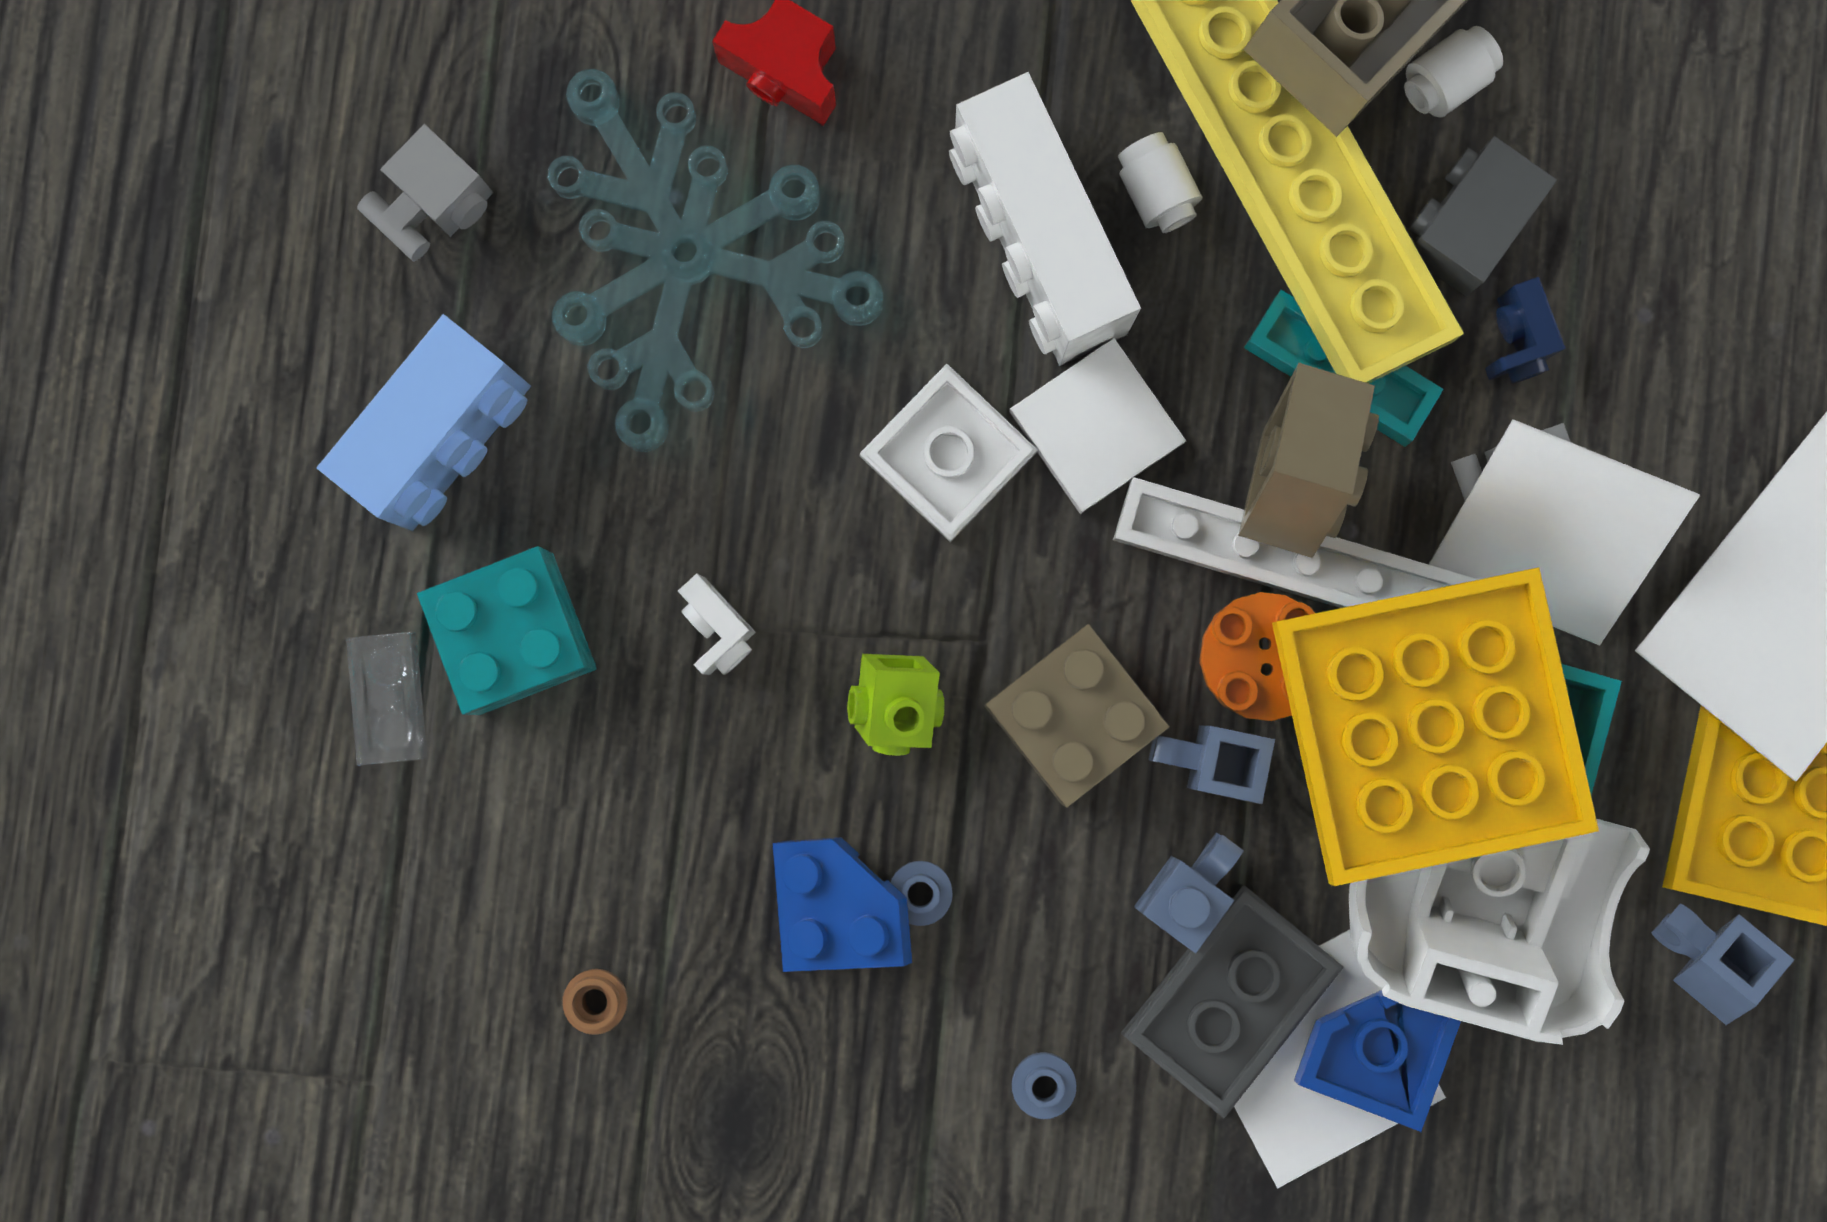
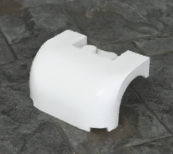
M1596 819L1599 832L1350 883V937L1357 961L1364 974L1382 990L1383 996L1411 1008L1537 1042L1563 1045L1562 1038L1586 1034L1600 1025L1609 1029L1620 1014L1625 1002L1615 984L1610 967L1609 947L1613 920L1617 905L1628 880L1635 870L1646 861L1650 848L1636 829Z

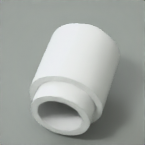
M1473 26L1467 31L1463 29L1455 31L1407 66V82L1404 84V90L1408 100L1416 110L1423 114L1429 112L1433 116L1440 118L1446 116L1494 81L1495 72L1503 66L1501 49L1493 36L1482 27Z
M1163 132L1154 133L1138 140L1118 155L1123 166L1119 175L1146 228L1159 226L1162 233H1167L1185 225L1197 216L1193 207L1203 197L1175 143H1168Z

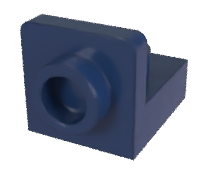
M1536 277L1514 285L1497 298L1500 305L1496 311L1499 330L1507 343H1514L1517 352L1502 357L1487 366L1485 371L1489 380L1508 374L1511 383L1514 384L1549 371L1546 360L1566 349L1540 278Z

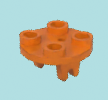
M1259 592L1234 599L1214 615L1202 637L1200 665L1206 686L1222 706L1248 719L1274 721L1292 716L1272 623L1315 614L1310 606L1297 602L1286 595ZM1261 638H1266L1269 641V647L1266 650H1262L1259 647V640ZM1265 663L1271 667V673L1267 676L1261 672V667Z

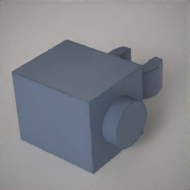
M1199 726L1196 743L1164 736L1156 737L1152 740L1148 760L1190 769L1187 784L1189 789L1262 804L1275 739L1214 726Z
M1216 833L1191 868L1181 860L1171 856L1134 907L1196 954L1235 901L1215 885L1231 870L1244 850L1224 835Z
M1679 904L1651 932L1668 949L1691 958L1673 981L1725 1025H1728L1756 1007L1795 960L1740 914L1714 932L1692 910Z

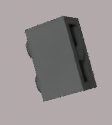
M1493 136L1478 153L1469 147L1464 151L1445 177V180L1454 186L1442 203L1431 198L1409 227V230L1417 235L1413 243L1428 270L1464 296H1468L1485 282L1557 181L1553 176L1496 136Z

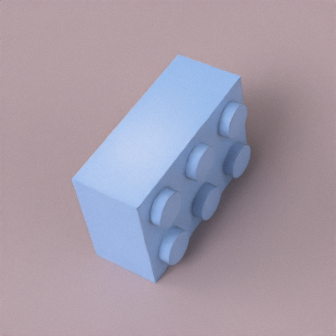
M443 314L316 468L377 518L413 531L418 524L421 526L429 524L441 512L447 502L444 492L459 474L462 477H466L477 468L487 453V447L484 446L485 442L499 425L506 428L518 418L527 404L528 400L524 395L531 388V385Z

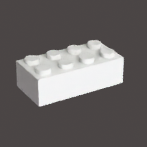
M1029 72L956 104L955 129L950 131V137L954 146L953 149L949 150L950 159L961 183L964 186L971 182L974 184L981 203L975 207L980 224L990 242L998 238L1001 241L1008 261L1002 263L1004 274L1014 295L1019 298L1026 294L1035 316L1029 320V325L1042 353L1045 355L1053 351L1059 366L1100 348L1113 338L1117 340L1126 336L1141 307Z

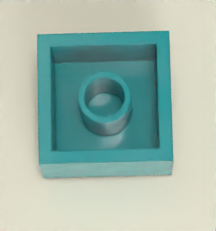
M542 547L531 548L417 593L462 715H481L597 670L554 554Z

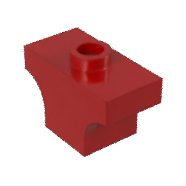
M775 0L768 12L753 23L735 24L725 20L712 40L718 62L748 80L746 83L747 88L763 101L774 106H778L780 101H783L824 126L836 107L834 85L823 75L824 67L836 49L833 25L791 0Z

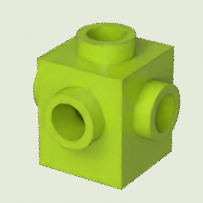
M862 654L859 686H851L848 695L847 712L849 723L855 725V729L868 746H872L874 751L881 754L900 756L909 754L911 747L931 748L933 728L940 727L944 717V696L942 690L938 689L939 671L924 656Z

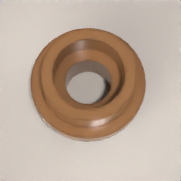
M589 969L581 972L569 982L563 995V1010L567 1020L574 1028L586 1034L597 1035L610 1031L623 1019L628 1006V995L622 981L615 974L603 969ZM597 989L605 994L607 1007L604 1011L595 1012L587 1006L586 995L589 990Z

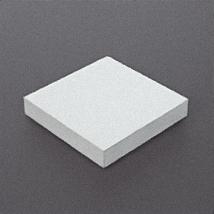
M1115 338L1014 405L1009 411L1030 443L1038 449L1037 453L1080 514L1186 442Z
M946 364L861 451L860 457L951 543L1037 453L1038 449L958 373Z

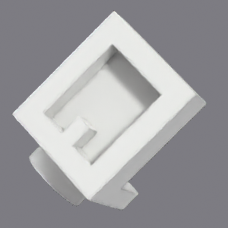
M696 573L678 590L689 603L681 612L704 637L708 639L716 632L721 639L694 666L704 675H710L717 668L723 675H726L752 651L746 641L756 632L705 577Z

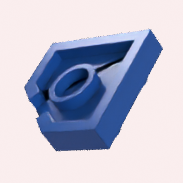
M842 837L773 843L783 972L902 967L912 963L907 897L888 880L882 881L858 858L860 854Z
M1382 990L1316 1019L1294 1081L1299 1086L1421 1132L1461 1021L1405 1006L1383 996Z

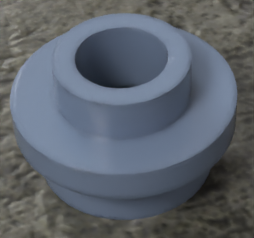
M914 861L905 864L891 879L890 883L907 897L908 918L911 925L925 926L933 924L946 914L951 905V882L947 874L939 866L931 862ZM925 882L930 885L933 890L931 901L922 906L912 903L908 897V890L912 884Z
M1047 1052L1035 1053L1023 1059L1016 1067L1012 1077V1092L1017 1105L1026 1114L1038 1119H1051L1061 1115L1071 1106L1076 1094V1079L1069 1064L1061 1057ZM1041 1076H1049L1056 1081L1055 1092L1046 1098L1038 1097L1032 1091L1034 1081Z

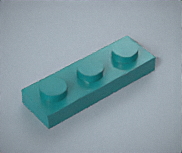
M1280 290L1244 348L1290 377L1298 363L1335 373L1295 298ZM1407 366L1369 383L1375 385L1370 412L1379 415L1377 430L1406 447L1414 440L1444 389Z

